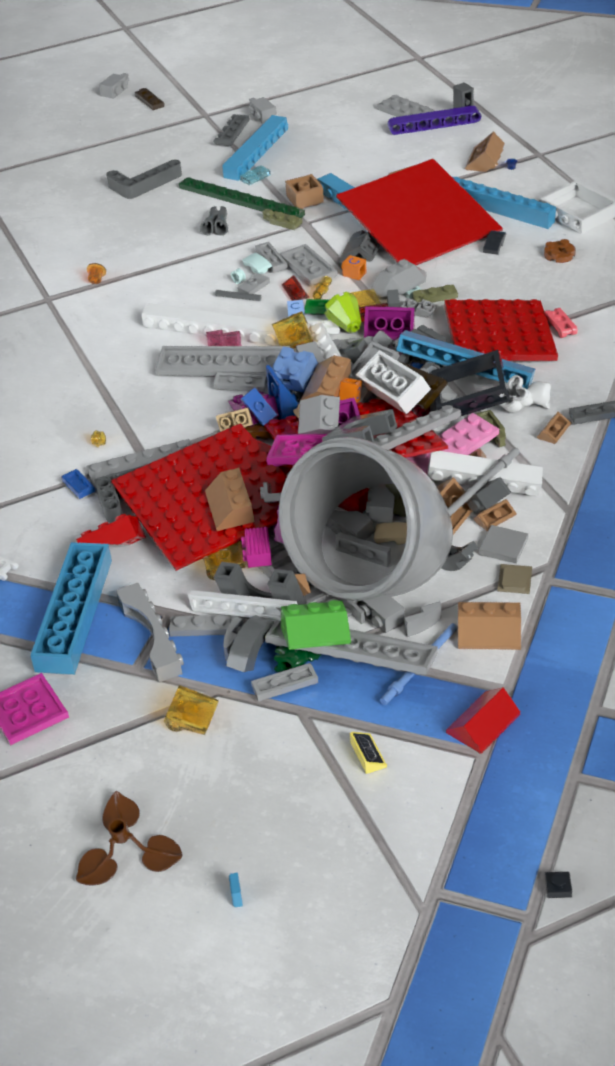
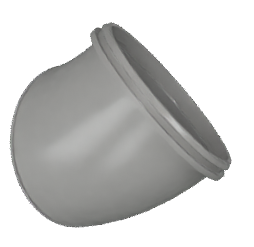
M340 437L321 442L307 451L295 463L282 489L279 504V522L288 555L301 574H305L306 579L312 585L331 596L361 601L377 598L382 595L393 597L408 593L422 586L435 576L450 553L453 541L452 521L445 501L434 482L412 461L371 441L355 437ZM395 484L403 499L407 517V538L400 561L386 577L373 584L357 585L340 579L329 569L322 552V535L330 515L340 503L360 490L375 485Z

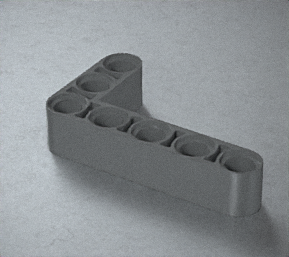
M174 159L133 178H128L116 170L108 171L106 175L108 187L127 199H133L181 177L182 170L180 160Z
M140 467L96 479L97 496L107 522L112 523L116 521L115 518L122 515L119 501L121 495L113 486L111 480Z

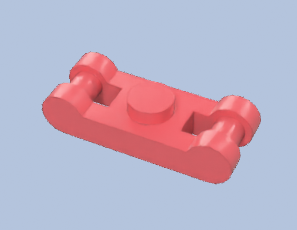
M555 308L554 311H544L547 321L557 330L560 338H564L569 334H577L576 325L561 308Z

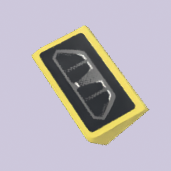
M349 733L350 743L366 774L387 767L370 733Z

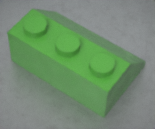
M331 600L324 603L311 602L302 605L290 604L288 606H281V630L289 650L351 644L347 611L342 601Z

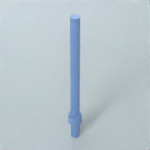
M451 623L434 641L432 646H437L439 649L458 629L457 625ZM406 671L398 681H394L388 687V691L380 699V702L383 705H387L394 696H398L403 691V687L415 674Z

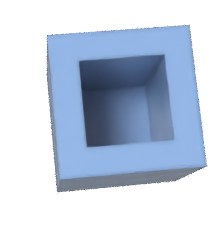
M303 300L287 301L289 322L299 323L300 325L304 324Z

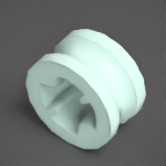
M238 268L236 271L231 272L232 280L236 284L246 280L242 269Z

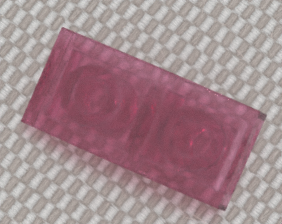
M222 330L206 332L208 346H242L240 331L223 333Z

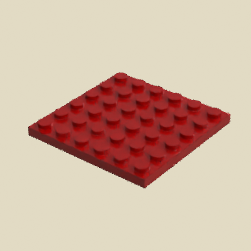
M444 300V308L453 345L484 354L498 350L501 359L507 361L558 360V352L541 300Z

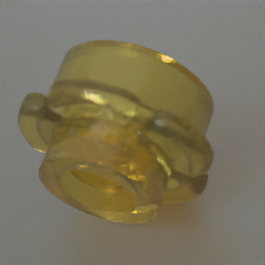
M95 430L91 435L92 444L96 447L105 445V433Z

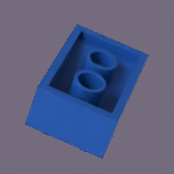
M267 365L269 395L275 397L279 413L277 419L282 420L288 416H296L293 410L300 403L297 402L296 396L289 391L270 365Z

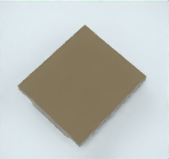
M501 564L497 592L530 594L532 566Z

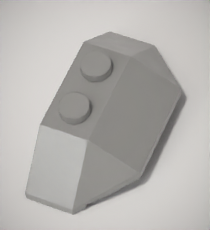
M405 259L400 260L380 272L370 289V294L382 300L387 297V290L398 289L399 295H402L426 282V272Z

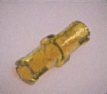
M324 276L322 281L316 285V290L312 295L314 299H322V296L328 292L332 282L330 277Z

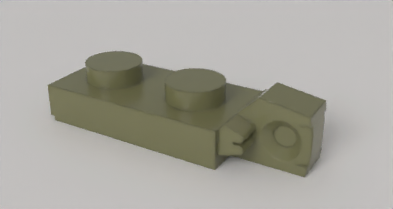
M271 209L262 211L263 219L270 221V224L295 230L303 223L302 218L294 215L273 212Z
M454 284L413 291V300L416 302H421L424 299L434 303L458 298V292Z
M491 410L476 413L477 416L499 428V434L491 440H494L498 447L506 446L505 428Z

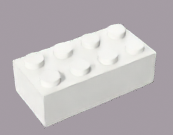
M380 350L356 374L366 389L405 414L430 391V387L421 375Z

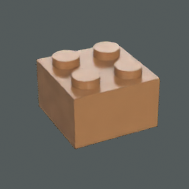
M312 174L285 181L286 196L295 207L304 209L305 207L315 206L324 202L323 186Z

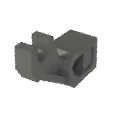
M398 289L387 290L388 307H400Z

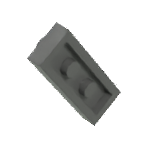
M615 401L569 408V415L574 424L615 418Z

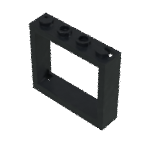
M495 350L431 371L433 375L445 379L448 383L496 367L500 384L444 403L440 393L435 399L437 410L442 409L443 406L451 405L453 408L461 410V416H465L510 402L506 375L499 351Z

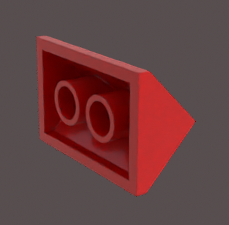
M504 687L485 691L446 729V733L482 754L520 715V710Z

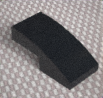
M491 230L484 244L483 253L498 255L501 246H503L506 232Z

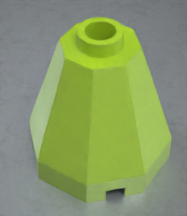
M347 291L343 292L344 295L342 296L339 294L334 295L325 305L327 319L349 333L358 331L361 327V317L356 297Z

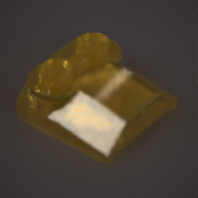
M302 311L272 324L280 346H290V348L294 349L298 345L313 342L312 333Z
M241 541L204 557L206 574L211 580H215L214 575L221 562L236 563L240 565L241 569L245 568Z
M179 685L164 722L171 731L188 730L205 735L219 700Z

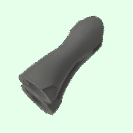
M217 206L211 207L208 217L200 226V232L207 236L211 235L215 223V232L220 236L225 235L228 232L226 207L221 206L220 210H217Z

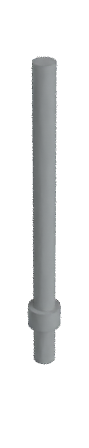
M514 447L507 455H503L498 459V463L447 508L450 516L500 470L508 467L512 463L511 460L520 453V450Z

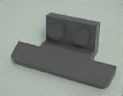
M364 230L355 232L351 236L338 263L341 266L348 256H356L358 253L371 262L381 245L369 232Z

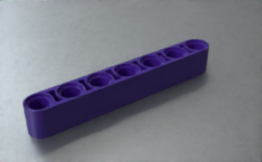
M466 106L393 117L388 120L387 125L392 134L399 135L477 123L481 120L482 116L476 106Z

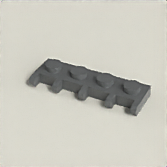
M233 114L231 116L232 120L227 121L229 126H224L222 128L224 132H220L218 134L219 138H215L213 142L219 145L232 146L250 121L249 115Z

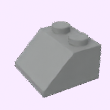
M319 395L301 400L298 434H329L338 428L340 397Z

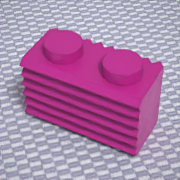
M268 527L250 528L249 530L246 528L245 536L241 537L242 548H246V550H242L243 561L248 562V568L271 566Z

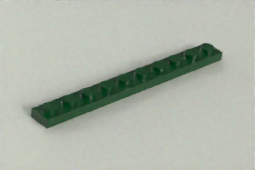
M186 177L179 183V189L261 212L265 209H271L273 212H283L284 214L294 215L299 218L305 215L304 209L250 195L249 193L239 192L238 190L217 186L202 180L192 179L191 177Z

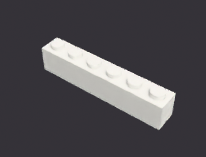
M435 451L431 452L427 475L430 479L436 481H447L454 477L459 484L473 486L498 463V460ZM512 462L508 467L500 470L491 480L501 477L512 493L538 496L542 486L543 467Z

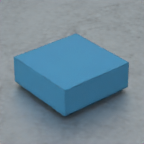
M238 872L231 873L229 875L233 906L235 908L242 907Z

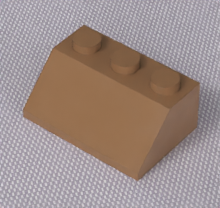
M494 131L473 148L465 166L466 170L487 172L498 165L497 162L504 150L505 143Z
M333 355L318 363L301 400L319 395L339 397L341 381L344 378H349L351 374V359Z
M240 469L221 472L205 490L216 530L220 531L254 522L252 505Z
M454 477L439 484L437 487L447 508L465 493ZM466 502L450 516L453 535L472 512Z
M458 602V649L521 650V604L515 602Z

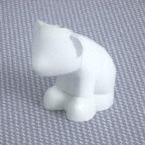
M514 375L509 379L507 385L511 401L500 404L504 409L509 412H517L531 404L541 405L547 409L550 408V383L535 381L531 383L528 389L522 387L523 379L520 376Z

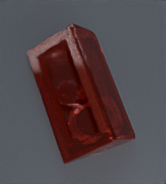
M294 275L282 284L292 301L304 300L310 297Z

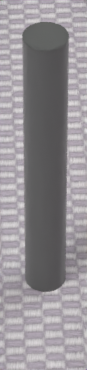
M223 290L215 291V296L255 301H261L262 298L258 294Z

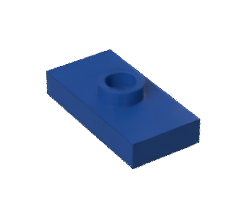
M253 388L241 398L242 402L262 426L277 416L256 388Z
M78 469L61 476L62 481L79 499L96 492L95 487Z

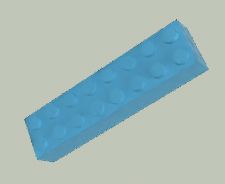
M71 542L30 655L36 673L75 675L112 562L109 544Z

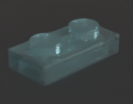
M262 165L257 166L255 169L240 175V181L251 185L270 176L271 172Z

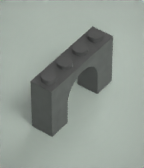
M393 409L354 416L324 436L322 441L340 437H355L375 443L373 435L389 433L397 428Z
M221 562L214 575L220 592L224 594L297 601L298 605L306 604L293 571L275 569L267 583L271 593L261 591L252 586L245 578L240 565L236 563Z

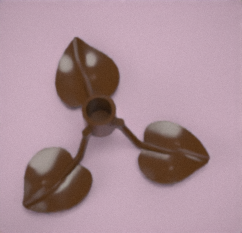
M115 791L107 802L102 817L103 825L111 835L109 839V853L107 855L106 851L100 848L87 851L79 862L75 879L78 883L89 886L108 882L115 875L118 868L116 861L111 859L114 854V844H123L128 839H131L141 850L145 851L142 856V862L148 870L153 872H162L169 869L181 860L183 853L180 846L173 839L164 835L152 836L148 840L147 847L142 845L128 829L138 821L140 810L133 800Z

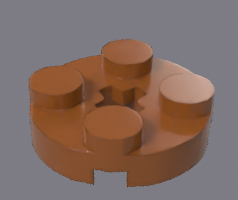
M568 239L547 242L545 244L544 256L549 261L553 259L556 260V263H565L571 261L573 256L575 257L576 248L573 244L569 243Z

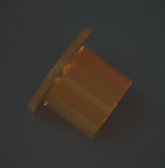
M98 263L89 264L87 266V272L89 273L88 281L92 284H99L102 277L106 275V268Z

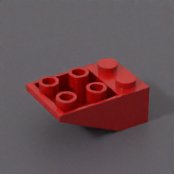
M122 514L115 518L116 521L112 523L105 522L98 525L97 530H87L81 533V537L76 540L77 543L131 545L146 538L138 517Z

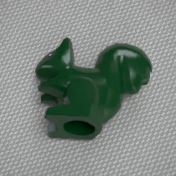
M276 646L275 653L279 655L274 657V660L278 662L274 670L282 672L305 665L307 661L318 660L321 654H315L306 650H289L286 646Z

